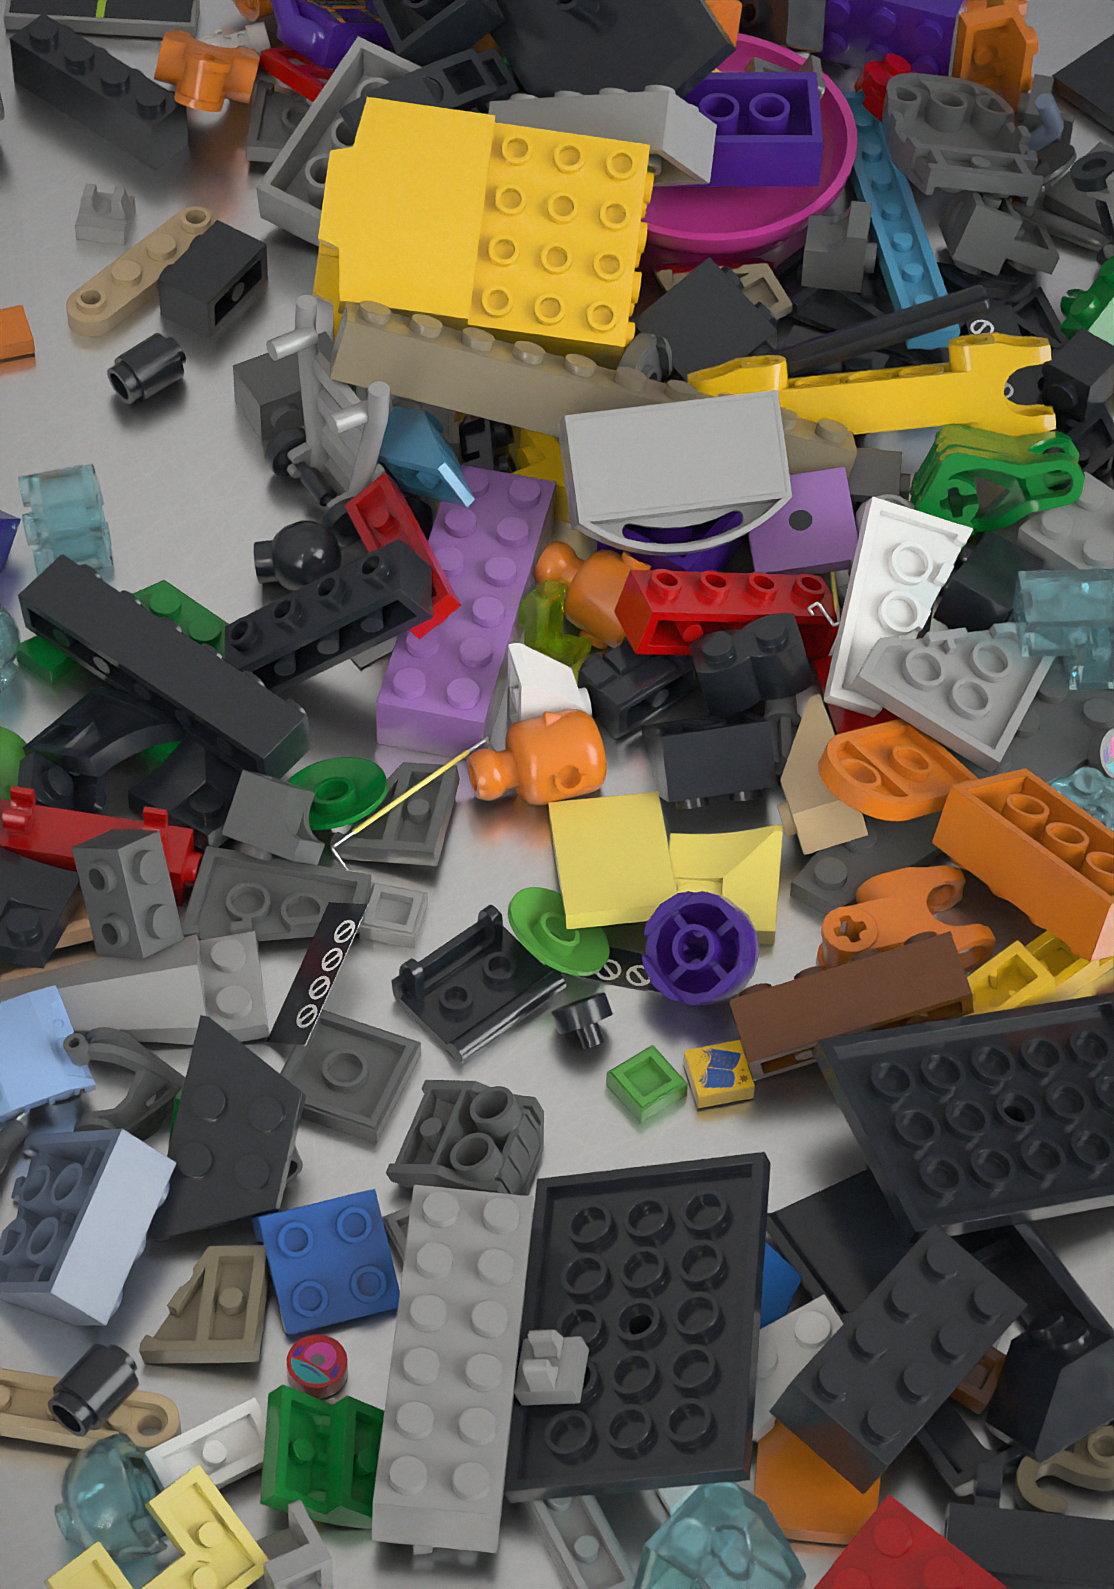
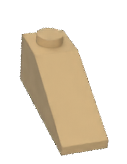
M820 694L810 696L780 780L787 802L777 805L786 837L797 834L804 855L868 835L863 814L838 799L826 787L819 775L818 761L829 740L835 736Z

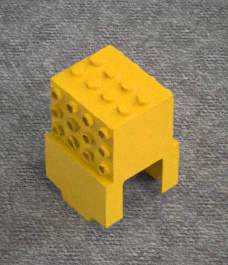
M367 97L353 147L330 150L318 234L320 245L313 296L333 305V343L337 336L346 301L360 304L362 301H374L388 307L391 313L411 318L414 314L428 315L436 318L443 326L461 331L467 327L478 328L490 333L496 340L515 344L516 341H528L541 346L546 353L566 357L568 354H578L590 358L596 363V366L616 370L626 348L634 339L635 322H628V318L633 315L634 304L638 302L641 285V272H635L634 270L639 266L641 253H644L648 222H641V218H645L647 204H650L654 173L647 172L650 145L495 122V115Z

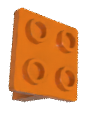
M987 0L986 8L959 14L952 77L975 82L992 91L1002 89L1015 112L1018 109L1021 92L1028 93L1031 91L1033 84L1031 72L1033 56L1037 55L1039 49L1037 34L1033 27H1028L1020 14L1017 0Z

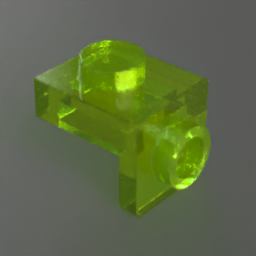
M544 580L523 598L520 605L519 625L521 628H525L524 645L571 667L591 651V639L563 634L565 583Z

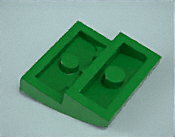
M283 1384L268 1393L260 1504L288 1513V1504L300 1499L311 1520L341 1526L372 1529L373 1497L385 1411L348 1395L332 1405Z

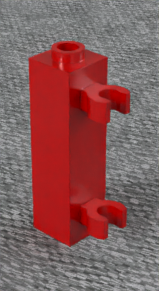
M11 786V801L0 799V846L11 852L43 864L77 872L72 847L111 829L154 830L160 833L176 906L183 907L188 887L195 884L203 855L202 853L195 852L193 829L169 826L168 811L165 809L144 806L143 822L35 805V790Z

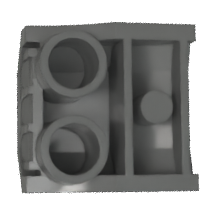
M425 1080L421 1088L424 1092L423 1098L395 1163H389L386 1174L391 1182L413 1188L414 1185L525 1196L544 1149V1110L537 1098L513 1094L506 1087H490L477 1081Z

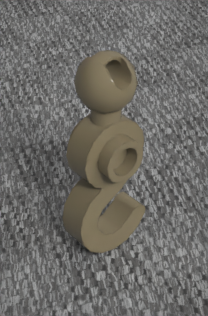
M1102 1425L1076 1441L1072 1452L1063 1449L1040 1464L1025 1456L1017 1469L1014 1481V1496L1019 1507L1024 1511L1066 1515L1068 1503L1065 1499L1043 1493L1038 1488L1035 1481L1045 1475H1054L1073 1485L1092 1490H1113L1114 1427Z

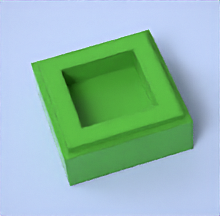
M654 1045L649 1046L606 1073V1084L640 1123L687 1095L688 1083Z

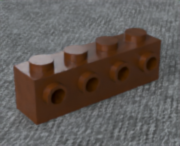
M932 931L922 932L908 938L904 942V946L884 952L880 949L864 950L849 959V963L827 969L825 966L810 967L797 973L794 976V980L771 986L769 983L752 985L739 993V997L729 1000L732 1017L753 1082L817 1062L812 1051L817 1041L821 1039L957 1018L974 1013L972 991L951 931L939 935Z

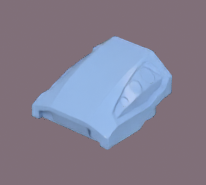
M56 985L32 991L0 1003V1123L17 1117L21 1112H24V1114L29 1113L30 1109L49 1102V1105H51L55 1101L65 1100L73 1095L80 1094V1089H83L84 1093L96 1090V1084L87 1064L82 1066L74 1065L63 1048L65 1038L73 1034L74 1031Z

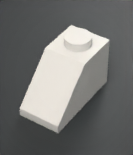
M521 643L508 644L507 716L510 726L518 721L542 716L546 711L555 713L567 709H579L592 717L588 691L586 688L578 689L570 667Z

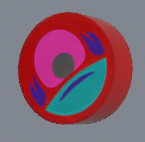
M309 1335L298 1340L288 1352L286 1360L287 1377L293 1389L315 1398H325L338 1392L345 1384L348 1376V1358L344 1347L334 1338L326 1335Z

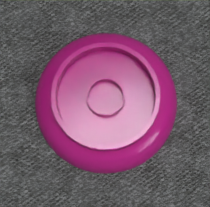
M738 33L735 46L737 50L723 61L717 69L720 72H744V68L755 56L797 72L806 59L773 42ZM822 72V78L825 80V90L820 100L823 150L819 186H655L652 188L650 204H647L645 218H641V222H648L644 252L676 263L705 261L708 257L713 261L756 258L777 248L791 236L807 227L809 215L821 216L838 198L847 183L856 157L858 144L854 115L847 100L835 83Z

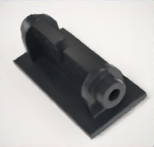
M469 414L466 415L459 425L461 456L466 462L462 465L510 474L517 471L514 459L509 453V444L514 443L515 440L512 426L485 418L469 420Z

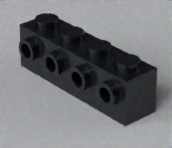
M43 13L10 37L15 83L154 170L158 169L189 145L187 108L174 100V91L165 89L146 77L140 70L126 65L110 55L104 48L96 46L76 34L67 25H62Z
M397 539L226 625L225 661L241 672L249 671L255 674L268 690L277 695L433 618L432 567L400 539Z

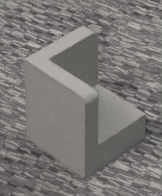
M299 1499L288 1504L289 1526L256 1541L269 1559L268 1562L263 1563L264 1574L258 1578L262 1588H333L332 1557L301 1500Z

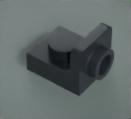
M34 751L20 760L17 787L34 789L36 794L35 805L99 815L103 811L106 802L105 786L107 771L100 777L83 774L75 776Z

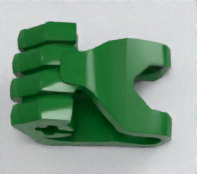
M953 423L944 425L936 433L933 445L919 470L914 474L909 491L911 495L910 502L915 505L914 509L916 511L973 528L970 535H975V532L995 531L1007 527L1031 512L1070 505L1077 501L1082 494L1085 474L1078 463L1079 452L1068 435L1058 431L1010 436ZM1051 447L1060 448L1065 452L1042 454ZM975 477L986 479L1005 488L987 507L978 509L979 501ZM1072 479L1070 485L1063 490L1054 491L1049 489L1051 486L1062 484Z

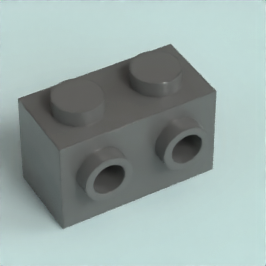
M111 829L72 847L98 956L144 959L184 939L159 831Z

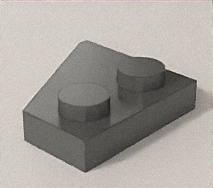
M403 762L387 779L388 790L382 803L369 815L360 819L345 835L337 832L331 838L330 847L352 832L355 827L444 765ZM453 765L357 834H353L336 846L334 849L340 858L345 860L437 866L460 781L457 766ZM332 852L333 859H337L334 853Z

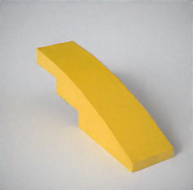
M1048 930L1026 946L1017 940L967 976L972 991L974 1013L965 1016L1062 1001L1114 968V955L1092 962L1074 955L1066 943Z

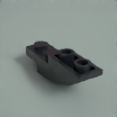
M471 48L401 76L348 103L339 110V113L353 137L356 138L367 97L470 111L475 107L478 109L490 101L509 100L520 89L496 48L476 53L474 48Z

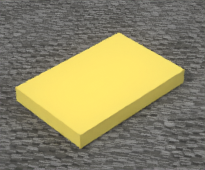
M658 791L548 803L566 929L645 922L650 919L660 904L677 894Z

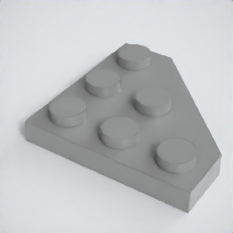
M1014 622L993 624L990 630L967 632L966 628L927 632L923 638L902 641L899 636L879 638L872 647L850 687L992 774L1000 764L1059 650Z

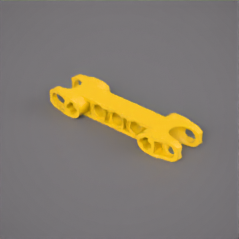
M998 332L955 337L948 342L950 362L788 378L785 357L764 355L735 358L724 364L687 374L688 384L694 386L698 392L716 397L720 393L738 395L778 390L780 407L793 411L797 414L798 418L817 423L820 419L833 420L843 424L848 431H852L853 435L944 426L953 423L1010 436L1043 433L1056 429L1055 413L1052 406H1044L1043 404L1019 405L1008 400L1004 395L1005 383L1009 376L1017 369L1043 364L1051 360L1050 343L1047 338L1013 336Z

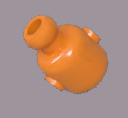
M552 541L540 556L534 568L533 577L544 589L560 590L566 594L563 611L566 618L581 629L579 637L587 643L605 650L608 646L616 648L621 645L626 636L614 610L630 570H650L651 566L633 558L628 551H623L622 555L607 549L594 552L584 561L577 557L574 549L567 543Z
M567 709L555 713L546 711L542 716L515 722L510 726L506 734V750L496 752L489 748H483L473 752L467 758V770L472 790L478 799L485 801L495 800L506 790L515 788L519 797L527 804L545 806L549 802L565 801L593 793L604 784L607 775L606 755L598 727L590 715L579 709Z

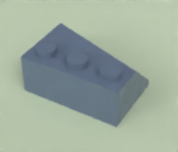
M123 1129L29 1134L26 1137L23 1153L31 1157L27 1178L21 1176L15 1180L11 1195L12 1199L20 1203L17 1217L2 1231L0 1239V1300L71 1325L106 1326L109 1318L117 1311L123 1297L122 1288L132 1264L141 1256L145 1248V1234L155 1211L162 1205L168 1195L170 1187L168 1181L176 1162Z

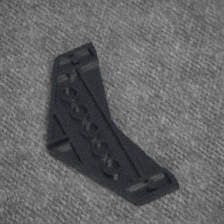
M805 245L772 270L793 304V312L787 314V316L823 330L834 332L895 312L877 256L874 273L864 272L861 293L801 286ZM937 262L947 294L976 285H983L990 306L1012 305L1021 336L1047 338L1051 351L1056 347L1061 349L1069 341L1059 329L1061 323L1042 287L1039 286L1031 293L1033 280L1002 274L996 276L986 271H982L981 275H974L958 268L956 265ZM966 321L959 323L960 336L970 335ZM903 341L878 349L902 357L904 361L915 365L950 362L948 347L932 350L907 349L906 343ZM1043 364L1032 365L1031 367L1042 398L1045 376L1041 373ZM1042 399L1044 406H1052L1055 413L1056 429L1048 432L1058 431L1068 435L1079 452L1078 463L1082 471H1086L1099 480L1111 470L1114 455V421L1104 403L1083 422ZM1051 447L1042 454L1065 452L1060 448ZM1072 479L1065 483L1051 486L1049 489L1054 491L1063 490L1070 485Z

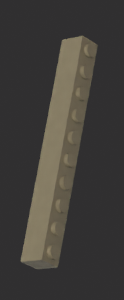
M346 301L330 356V379L364 388H368L373 382L382 381L389 385L391 395L559 437L557 424L565 415L716 397L698 392L694 386L683 381L670 380L666 384L647 379L645 374L633 368L619 367L617 370L596 366L593 360L582 355L568 354L566 357L546 353L541 346L532 342L516 341L515 344L496 340L490 333L478 328L467 327L463 331L443 326L436 318L428 315L414 314L411 318L391 313L388 307L374 301H362L360 304ZM720 393L718 394V397L730 396L733 394ZM780 407L789 475L845 467L848 480L858 453L852 431H848L843 424L829 419H820L818 423L801 419L793 411Z

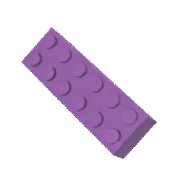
M460 464L475 500L469 507L441 501L428 543L461 606L450 614L443 623L434 627L420 640L409 630L397 636L376 701L377 744L455 758L485 737H489L488 740L490 741L507 686L508 644L520 642L537 585L533 577V571L543 551L549 545L555 525L556 482ZM484 742L482 745H480L479 747H477L476 749H474L472 752H470V754H469L468 756H466L465 758H463L462 760L467 761V758H468L473 752H475V751H477V750H479V749L488 748V744H487L486 742Z

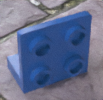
M375 1189L251 1219L256 1242L263 1241L284 1331L287 1334H296L398 1308L400 1289Z

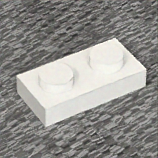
M254 1397L146 1451L143 1460L160 1491L198 1464L219 1490L263 1467L266 1416Z

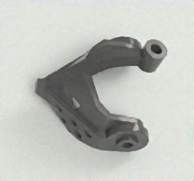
M99 1027L89 1031L85 1037L80 1033H73L65 1038L63 1048L71 1062L76 1066L85 1065L90 1060L116 1063L135 1072L127 1096L114 1109L91 1111L82 1114L80 1120L76 1122L73 1132L123 1129L139 1140L145 1141L163 1126L173 1111L174 1099L180 1089H183L186 1077L140 1044L127 1032H121L109 1027ZM156 1094L155 1101L147 1106L146 1102Z

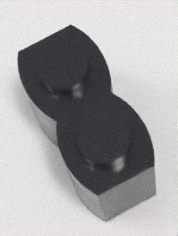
M778 613L764 616L752 621L742 629L715 631L696 639L689 645L709 715L724 716L744 711L762 699L777 700L788 698L803 692L814 684L802 637L793 613Z

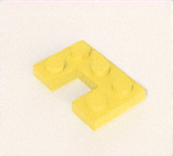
M199 1464L193 1466L144 1504L181 1556L139 1589H246L264 1574L263 1563L268 1562L269 1559ZM99 1541L90 1545L43 1581L48 1589H133Z

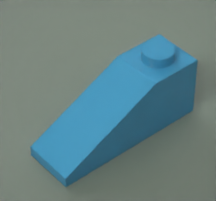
M396 406L388 415V422L376 465L380 464L384 468L385 472L398 484L401 491L469 507L475 499L453 448L441 434L444 430L442 424L433 414L425 409L418 411Z

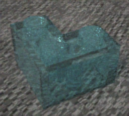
M1041 569L1036 571H1018L1013 613L1020 657L1063 656L1068 690L1114 689V569Z

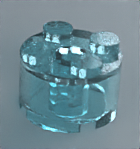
M81 464L18 477L24 507L31 506L32 512L22 514L28 546L39 545V549L33 550L37 576L61 554L80 566L87 564L95 570H101L103 567H109L114 564L108 522H105L102 507L104 500L93 464L85 466Z

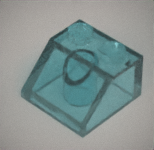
M725 1482L699 1485L644 1544L633 1589H800L805 1583L807 1575L767 1503L737 1483Z

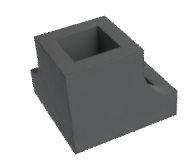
M852 201L850 207L844 213L836 216L809 215L801 286L861 293L864 272L874 273L877 243L868 242L872 203Z
M242 771L222 831V835L241 841L239 852L265 861H271L272 855L275 854L294 862L318 865L325 845L313 835L309 825V811L316 792L267 774Z

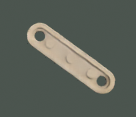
M192 206L180 210L74 291L66 302L67 319L70 328L77 334L87 337L101 336L113 330L159 294L157 282L163 269L169 264H174L188 250L190 243L197 235H202L216 220L221 221L218 214L209 208Z
M0 1368V1436L143 1459L146 1451L181 1434L180 1413L171 1399L158 1393L135 1390L99 1430L90 1429L85 1436H76L61 1426L48 1409L47 1403L54 1396L53 1387L59 1382L60 1377ZM149 1427L160 1430L158 1434L153 1436H143L140 1434Z

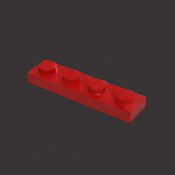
M384 472L344 506L368 553L400 539L432 567L433 618L409 629L420 640L434 627L443 623L461 604L398 484Z

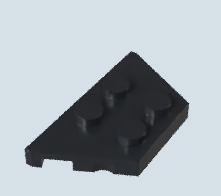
M200 1015L167 1157L176 1162L168 1181L170 1185L169 1192L165 1201L155 1211L147 1237L151 1241L159 1243L171 1240L170 1237L201 1229L210 1230L229 1225L232 1221L246 1217L252 1219L278 1212L306 1095L208 1016Z

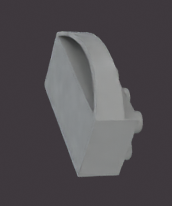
M778 390L565 415L557 424L571 530H578L601 543L621 550L660 556L686 555L706 551L727 544L747 534L768 520L792 498ZM732 511H736L742 516L741 524L731 530L707 539L687 543H646L627 539L622 534V529L627 524L645 528L673 529L700 525Z

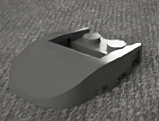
M903 73L893 76L888 80L882 110V121L888 150L893 164L925 195H932L934 188L939 187L951 193L969 190L985 192L997 198H1007L1010 195L1019 196L1026 206L1034 205L1044 180L1043 176L1033 175L1038 158L1036 151L1029 150L1028 148L1032 136L1026 126H1014L1011 120L1015 112L1003 98L987 87L955 77Z

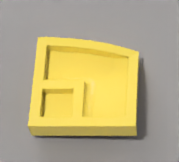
M774 824L752 830L717 834L670 833L669 852L677 893L704 891L728 898L749 915L758 933V943L774 945L783 825Z

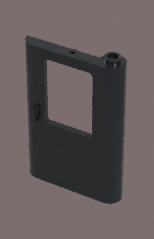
M871 1168L782 1209L767 1213L766 1235L781 1256L803 1276L801 1283L813 1300L825 1295L843 1324L916 1244H908ZM1031 1221L950 1236L1028 1304L1017 1317L1025 1331L1028 1330V1324L1037 1316L1046 1312L1063 1309L1114 1337L1112 1326ZM948 1399L914 1437L957 1496H966L973 1493L975 1466L978 1465V1462L1002 1464L1004 1478L1016 1472L1022 1459L1026 1456L1009 1444L996 1450L985 1448ZM1112 1419L1104 1425H1109L1113 1423L1114 1419Z

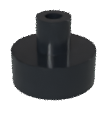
M605 992L576 1000L551 1012L559 1034L576 1030L583 1049H588L605 1042L598 1021L613 1015Z

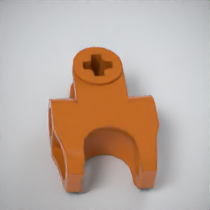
M174 29L166 32L163 37L154 80L177 86L174 100L184 106L207 112L222 111L225 98L249 104L260 56L255 52V49L239 45L236 48L215 46L193 38L191 33Z
M948 865L906 867L871 877L857 889L855 894L857 904L838 907L831 910L824 917L821 927L823 942L819 945L816 963L817 966H825L827 969L849 963V959L864 950L880 949L884 952L904 946V942L908 938L922 932L932 931L939 935L951 931L966 973L976 969L992 958L996 939L988 926L971 924L955 927L943 924L934 918V914L948 910L962 900L966 879L960 868ZM941 885H945L944 887L940 888L939 890L933 891L934 888H937V887H939V886H941ZM971 948L970 950H968V951H966V952L960 953V952H962V951H964V950H966V949Z

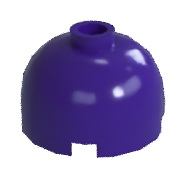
M704 891L677 893L658 906L648 920L644 935L648 936L646 942L647 955L642 954L643 967L652 985L668 999L693 1006L724 1003L739 994L755 973L760 954L758 933L749 915L726 897Z

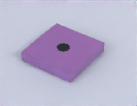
M845 467L790 475L792 498L768 520L748 532L754 572L784 575L807 573L814 575L849 569L850 560L854 559L858 536Z

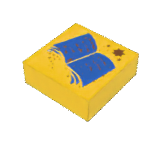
M740 1040L684 1050L683 1063L698 1109L754 1098L755 1085Z

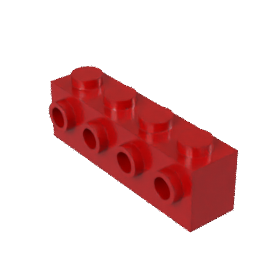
M666 569L630 570L614 610L635 654L691 655L689 645L706 634L725 629H742L752 621L772 614L793 613L807 658H824L829 655L839 629V625L833 627L817 605L811 608L814 615L811 616L807 608L811 604L819 602L834 624L838 622L834 609L833 595L823 577L807 573L784 575L766 574L763 572L720 573L712 570L704 572L670 571ZM840 609V613H839V614H840V620H841L842 610Z

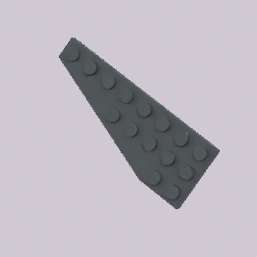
M1024 605L1010 622H1014L1059 651L1000 764L991 774L939 741L937 742L978 779L1026 768L1056 790L1068 783L1069 775L1086 765L1091 769L1088 761V746L1092 736L1101 728L1114 727V652ZM942 811L906 821H886L863 814L868 835L817 851L791 882L790 896L826 916L831 910L838 907L857 904L855 898L857 889L871 877L906 867H929L935 863V857L943 852L932 843Z

